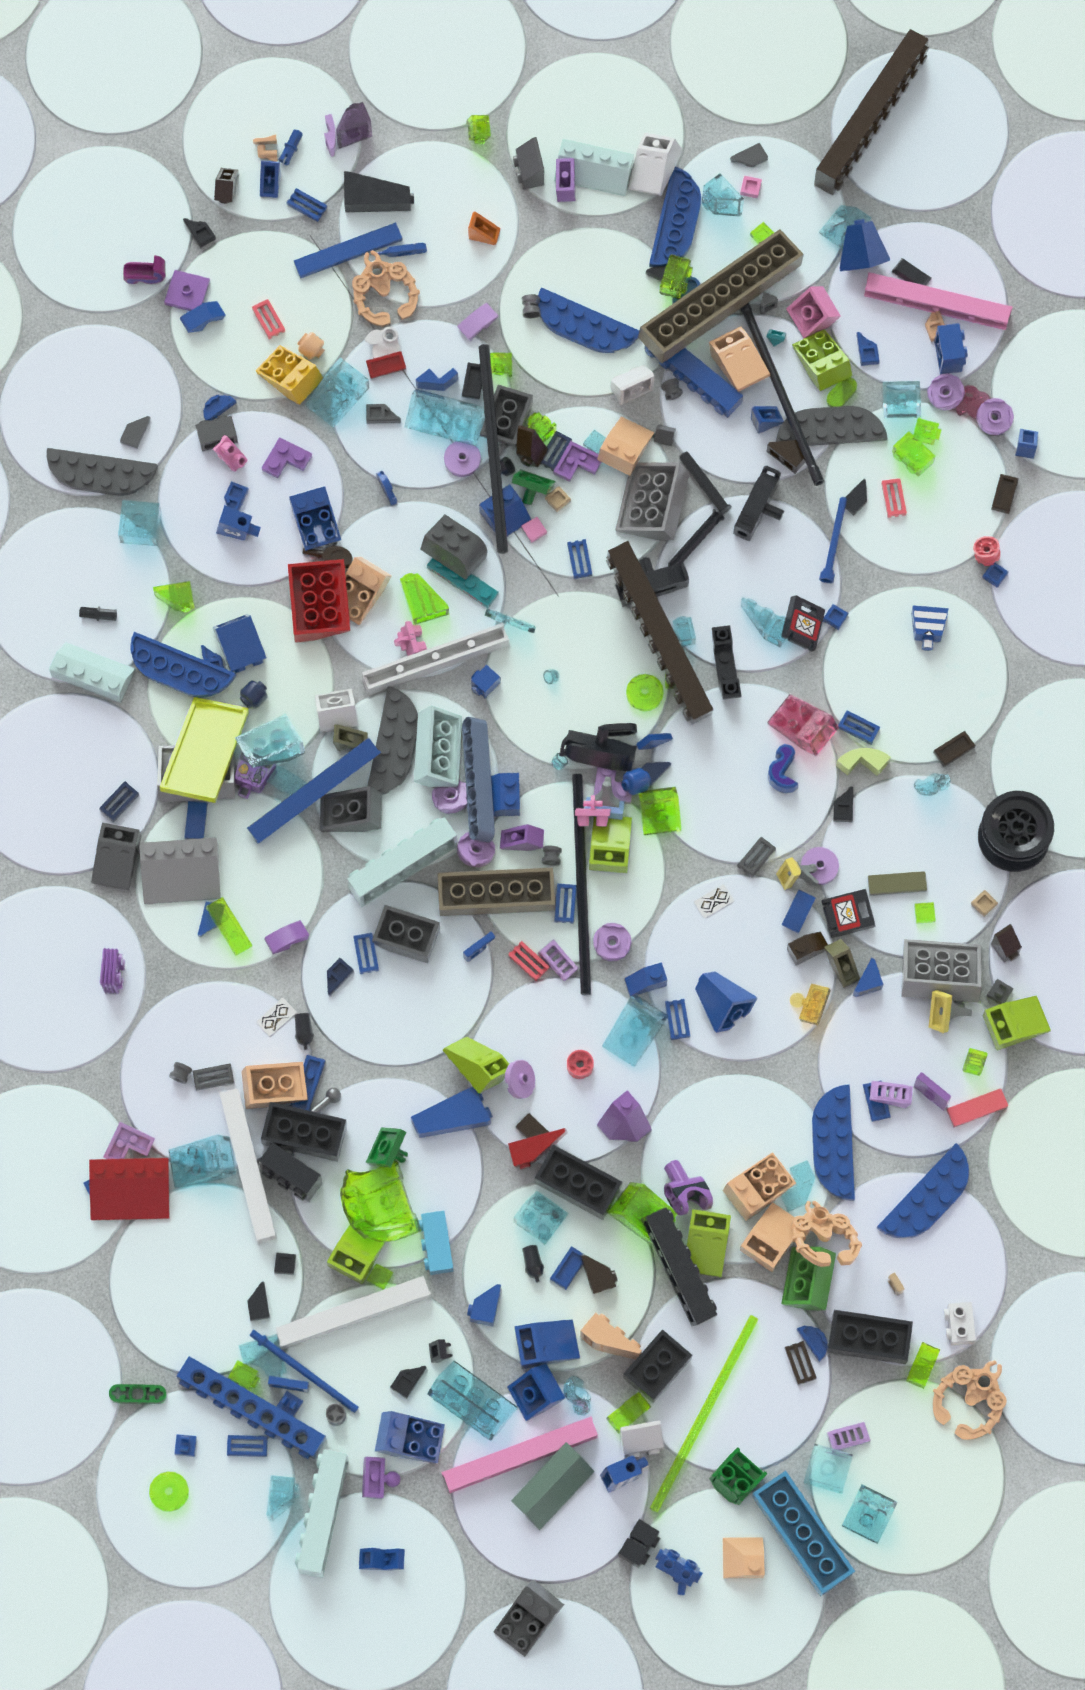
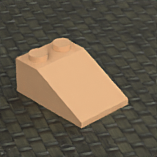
M621 416L603 442L597 460L631 476L655 432Z
M303 1062L245 1066L241 1071L246 1109L269 1107L270 1102L283 1105L308 1100Z

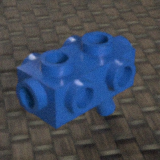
M660 1549L655 1557V1560L658 1561L655 1567L672 1576L673 1581L678 1583V1595H685L686 1585L691 1587L693 1582L698 1583L703 1574L696 1562L690 1559L685 1560L673 1549Z

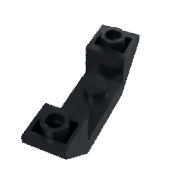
M730 625L712 627L713 653L722 699L741 698L739 678H737L732 648Z

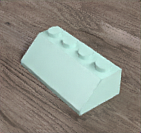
M562 139L558 159L574 158L576 186L622 196L626 195L634 163V154Z
M67 642L56 652L49 667L51 677L121 703L136 670Z
M432 705L418 712L414 782L427 787L458 786L462 730L461 715Z

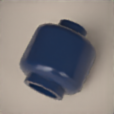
M251 680L240 690L241 697L239 699L249 709L251 707L258 708L268 697L266 693L267 687L261 681L257 683Z

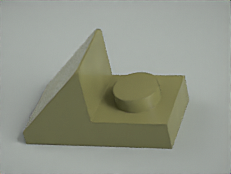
M338 724L334 725L333 744L337 751L346 748L354 749L368 738V732Z

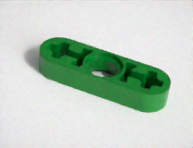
M115 1384L109 1389V1397L114 1403L161 1404L167 1399V1392L161 1385ZM130 1388V1399H126V1395H120L119 1399H116V1396L113 1395V1392H116L117 1389H120L122 1393H127L126 1389ZM135 1389L143 1390L144 1395L141 1399L137 1400L132 1397ZM146 1389H150L149 1393H156V1390L159 1389L163 1396H160L157 1400L155 1396L149 1395L150 1399L146 1400Z

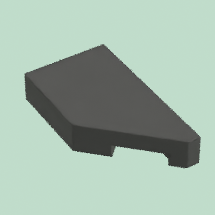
M366 404L367 424L401 423V418L392 412L386 404Z

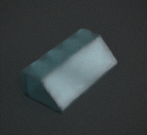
M415 389L412 391L404 428L476 446L485 421L484 406Z
M455 1360L436 1378L427 1393L434 1401L440 1403L490 1441L502 1430L518 1408Z

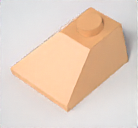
M763 1537L722 1538L723 1579L764 1578Z

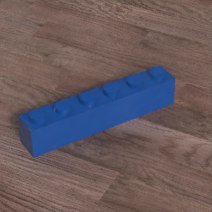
M645 346L644 349L646 354L651 358L654 357L655 359H657L652 354V352ZM686 348L676 353L664 363L659 361V364L664 369H669L675 378L685 382L692 392L696 391L705 403L713 405L716 412L720 415H725L728 418L742 404L743 395Z

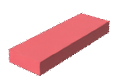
M1000 1088L949 1107L946 1110L953 1127H957L1008 1108V1103Z

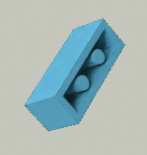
M445 1211L421 1214L422 1220H418L420 1232L424 1231L425 1239H421L422 1250L427 1251L428 1257L424 1258L425 1270H430V1275L454 1272Z

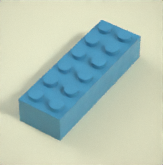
M786 1471L752 1493V1498L820 1597L855 1573L847 1558Z

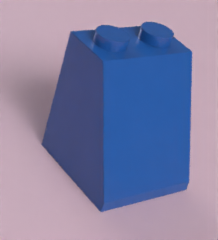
M245 614L212 627L230 671L239 673L246 670L245 666L252 664L254 667L264 663L263 659L267 657L251 615Z

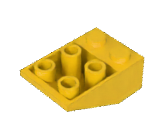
M281 345L255 370L258 375L284 396L299 405L324 380L315 364Z

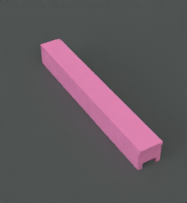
M871 272L868 273L864 293L865 297L931 313L940 311L941 315L1002 330H1006L1012 311V306Z
M590 1416L442 1472V1477L445 1479L449 1493L554 1455L566 1442L573 1448L598 1438L593 1418Z

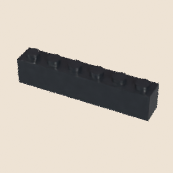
M665 1207L641 1218L691 1327L717 1316L716 1304L708 1296V1287L699 1277V1268L696 1264H693L690 1258V1249L682 1241V1232L679 1228H676L672 1212Z

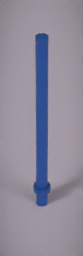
M252 1330L249 1336L256 1340L260 1347L263 1345L353 1413L358 1410L359 1406L269 1341L266 1335L262 1336L256 1330Z

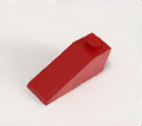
M562 1128L508 1143L513 1165L519 1167L520 1170L530 1168L531 1163L538 1161L552 1148L553 1144H557L568 1134L567 1129Z

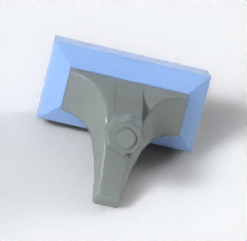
M605 777L600 792L595 795V801H603V807H595V809H611V815L608 818L622 820L625 801H620L613 795L611 777ZM587 797L586 801H591V797ZM585 806V809H591V806Z

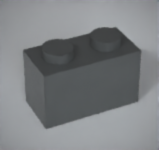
M220 416L216 420H204L195 425L202 452L217 446L224 435L234 444L238 443L232 416Z

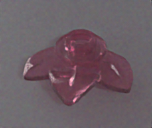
M967 385L964 387L965 394L963 400L955 407L956 412L959 416L968 413L970 417L976 419L977 410L980 405L991 398L986 392L978 391L976 387ZM971 393L973 396L968 397L966 394Z

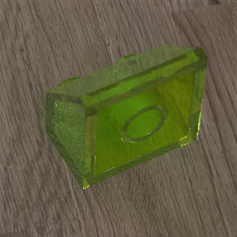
M676 786L647 790L638 794L643 835L682 831L679 797Z

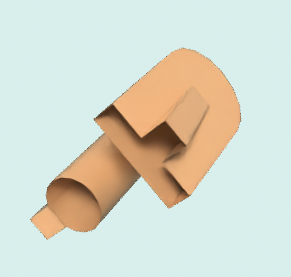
M276 134L265 138L253 139V144L258 145L257 153L259 158L278 162L277 150H266L265 145H263L277 144Z

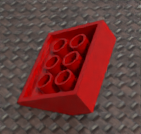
M344 559L288 564L294 641H315L351 631Z
M169 1158L89 1159L91 1221L170 1219Z

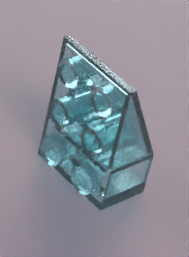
M340 357L328 370L305 406L334 428L370 388L369 379Z
M217 1134L168 1150L175 1188L221 1180L236 1175L231 1141L228 1136Z

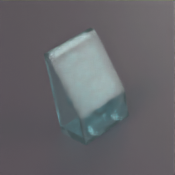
M286 713L235 737V741L252 768L288 762L305 754L303 741Z
M638 995L632 996L626 1003L602 1047L635 1067L669 1015Z

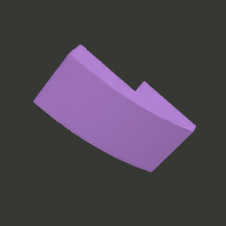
M299 920L272 932L264 940L272 954H276L290 949L292 944L307 940L309 933L302 921Z

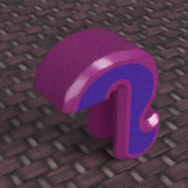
M154 255L153 263L127 262L123 265V280L128 284H137L138 282L157 284L166 277V261L158 255Z

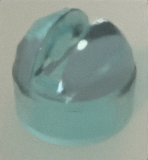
M556 669L545 670L543 673L544 681L548 685L554 684L559 680L560 673Z
M557 753L551 761L553 768L557 770L563 769L568 764V759L565 756H559L560 753Z

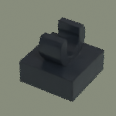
M438 1339L429 1343L431 1363H439L452 1357L453 1354H447L446 1348L451 1346V1343H446L445 1339Z

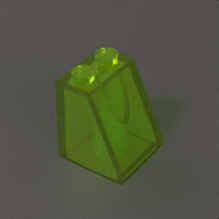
M635 1182L628 1184L608 1211L610 1216L649 1244H652L641 1218L665 1207L672 1212L674 1223L676 1221L675 1217L678 1215L673 1208L645 1184Z

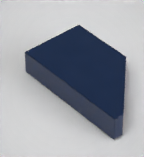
M648 762L641 768L650 775L651 784L649 788L670 768L672 763Z
M340 957L327 970V992L329 997L354 972V969Z

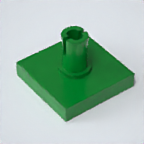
M520 469L513 476L511 483L526 488L522 502L532 505L536 492L547 495L554 488L556 481Z
M381 1127L365 1163L371 1166L389 1168L392 1167L394 1160L404 1163L406 1158L403 1156L408 1157V1152L401 1150L400 1146L407 1132L398 1128Z

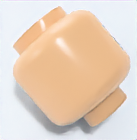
M313 332L305 333L297 343L299 345L298 351L309 360L314 359L315 356L319 359L325 351L322 348L324 340Z

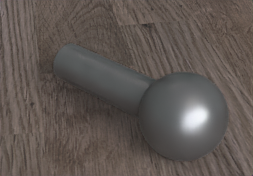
M337 1088L328 1089L326 1097L310 1111L319 1113L330 1103H337L341 1099L340 1090Z

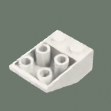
M644 132L636 150L629 186L630 190L658 196L662 195L683 151L676 138Z

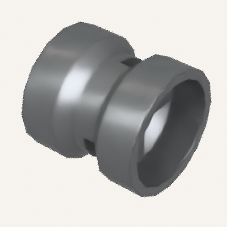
M536 294L524 295L521 298L522 305L524 306L522 309L523 317L529 319L539 317L541 315V310L538 307L540 297Z
M333 1403L327 1407L325 1412L326 1418L331 1425L339 1426L345 1422L346 1412L341 1404Z

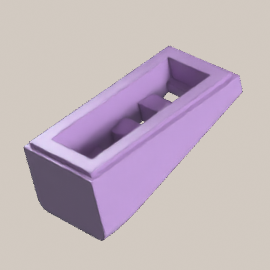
M554 939L538 952V955L563 981L567 980L579 969ZM553 948L555 951L548 956L546 953ZM559 954L560 957L553 962L552 958ZM564 960L565 963L558 968L557 964ZM569 965L571 968L563 973L562 970Z
M872 1081L870 1100L907 1108L912 1103L913 1087L903 1084ZM878 1088H881V1096H878ZM886 1089L889 1090L888 1097H886Z
M865 1422L826 1433L832 1453L871 1441ZM858 1428H861L863 1439L859 1438ZM853 1430L856 1441H852L849 1431ZM842 1433H846L848 1443H845ZM835 1435L839 1436L841 1445H837Z

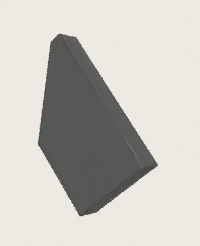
M760 142L730 157L731 162L742 163L748 167H754L768 160V155Z
M146 416L128 423L120 438V443L138 449L151 417Z

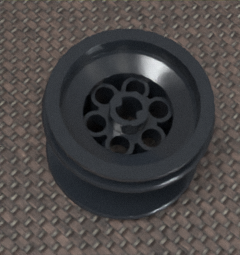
M1019 790L1003 793L993 799L983 813L978 829L979 848L987 861L1001 870L1008 872L1029 870L1039 864L1048 852L1055 832L1053 815L1047 804L1033 793ZM1005 826L1007 830L1001 831L999 828ZM1013 827L1021 828V831H1018V829L1014 830ZM1030 828L1032 833H1029L1027 829ZM1011 838L1013 842L1008 843L1005 839ZM1025 839L1027 843L1021 844L1019 840Z

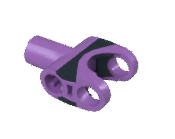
M678 1160L670 1161L665 1165L664 1170L671 1182L664 1185V1195L678 1215L682 1216L688 1213L689 1206L687 1201L695 1202L703 1210L712 1208L713 1197L703 1177L689 1178Z

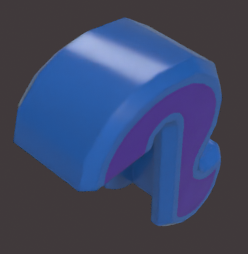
M789 744L781 745L776 750L775 758L777 760L770 764L767 775L769 784L781 793H792L798 789L799 785L796 781L784 776L795 758V750Z

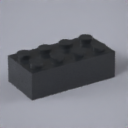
M270 1102L261 1135L262 1145L270 1146L273 1142L284 1150L338 1162L347 1128V1120Z
M554 1144L534 1178L535 1184L601 1220H604L622 1188V1181Z
M834 1309L827 1353L906 1365L909 1356L913 1321Z

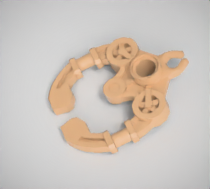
M374 250L370 253L375 256V261L371 262L368 260L370 254L368 252L365 253L364 263L366 267L362 274L354 277L352 281V288L354 290L353 302L358 307V315H362L368 322L376 326L384 327L391 324L389 313L380 312L374 314L370 311L369 307L365 308L363 301L366 298L363 294H366L370 287H372L380 296H388L390 293V282L393 280L396 282L403 281L404 286L409 287V302L401 305L397 309V313L402 320L411 317L416 309L418 295L420 294V290L415 285V278L409 273L404 263L394 262L391 264L384 262ZM374 269H380L382 273L379 275H375L372 271Z
M807 1201L805 1205L807 1213L803 1216H796L791 1224L792 1241L797 1245L796 1251L817 1266H830V1255L825 1252H814L808 1244H804L806 1236L811 1230L820 1241L828 1242L832 1232L840 1235L844 1234L845 1239H850V1250L841 1251L837 1256V1260L841 1266L851 1265L856 1260L860 1248H862V1242L858 1240V1233L850 1224L849 1218L839 1213L830 1214L826 1208L816 1201H812V1204L815 1206L812 1209L810 1208L811 1202Z
M995 1360L988 1362L983 1369H970L965 1365H960L945 1378H942L940 1385L937 1389L934 1388L933 1413L935 1419L942 1425H945L951 1419L949 1411L942 1406V1399L945 1397L943 1393L948 1386L952 1388L955 1382L959 1385H967L965 1395L967 1405L974 1406L982 1400H987V1405L992 1410L987 1415L990 1419L985 1425L981 1423L977 1429H972L966 1424L957 1425L954 1434L961 1439L971 1440L982 1437L987 1433L991 1434L992 1428L996 1423L1000 1422L999 1419L1007 1400L1006 1396L1000 1392L997 1381L1002 1373V1365H997L996 1373L990 1371V1367L997 1364ZM985 1376L989 1378L990 1385L988 1387H981L978 1383L980 1377Z

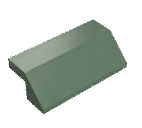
M566 1442L511 1502L525 1514V1517L534 1526L541 1530L595 1471Z

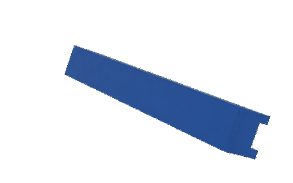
M367 738L248 826L247 830L256 840L255 842L259 844L381 753L380 750L376 748L370 738Z

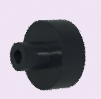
M503 457L500 459L501 474L508 477L515 473V466L510 458Z

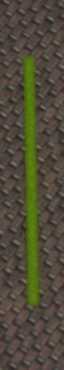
M750 1315L650 1506L652 1511L658 1513L759 1320L755 1316Z

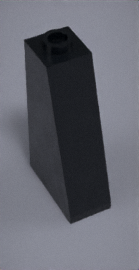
M344 171L345 213L411 211V204H414V193H410V186Z

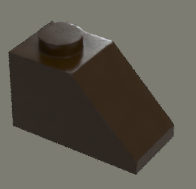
M220 168L215 178L214 200L223 204L233 202L239 169Z
M519 425L517 429L516 454L523 465L538 468L548 448L535 429Z
M796 440L776 441L767 444L766 452L794 474L805 464L804 457Z
M1011 924L994 934L991 946L1004 963L1008 960L1012 962L1020 956L1019 953L1022 946Z
M820 931L803 935L788 943L787 951L795 966L824 952V947L828 944Z
M585 1254L580 1255L593 1294L616 1287L615 1282L618 1279L615 1270L611 1271L610 1267Z

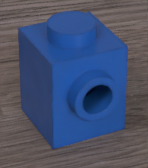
M488 665L481 671L477 670L471 677L472 691L478 696L482 695L484 698L501 683V677Z

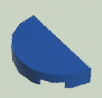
M225 395L211 397L205 403L203 410L204 419L209 421L216 419L237 403L236 400L231 396Z
M382 470L377 472L376 477L390 505L397 504V498L392 491L393 487L387 475Z
M812 1326L797 1328L796 1330L818 1362H820L827 1352L828 1341L825 1334L819 1328Z

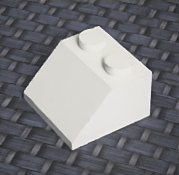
M645 365L640 367L634 366L629 372L617 374L611 379L610 387L619 404L623 405L653 391L654 374Z
M352 689L314 695L321 732L334 731L335 724L349 728L358 725Z
M660 1420L620 1428L624 1457L634 1455L636 1459L641 1457L640 1454L648 1453L649 1456L660 1454V1451L664 1450Z

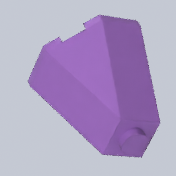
M628 1090L611 1103L597 1123V1126L609 1140L638 1142L652 1130L641 1105Z

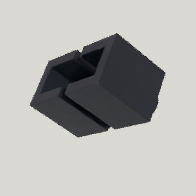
M639 1519L629 1537L646 1548L627 1538L618 1556L637 1568L641 1564L645 1566L651 1556L648 1554L651 1547L656 1548L661 1539L658 1537L660 1531Z

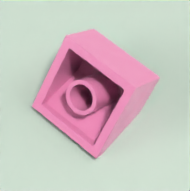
M823 286L809 287L786 308L803 338L830 327L841 317Z

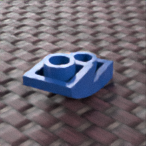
M798 889L781 925L799 934L816 897Z

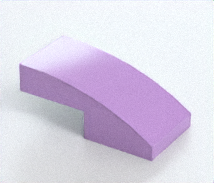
M332 114L325 115V124L328 132L324 133V139L329 154L333 157L336 151V132Z
M485 303L471 313L457 327L471 341L483 328L487 329L499 315L488 303Z

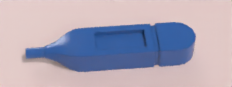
M423 242L398 245L376 253L388 257L408 256L427 252V246Z

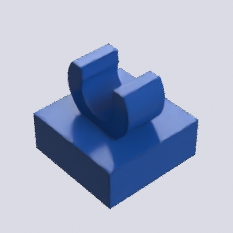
M286 1391L276 1407L295 1417L304 1401Z
M176 1434L174 1455L195 1457L197 1436Z

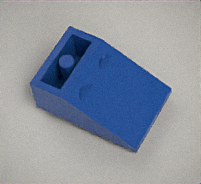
M325 486L289 496V502L305 551L341 541Z
M573 1319L514 1326L521 1369L537 1367L546 1363L548 1365L580 1359Z
M395 1411L382 1412L374 1452L438 1464L445 1424Z

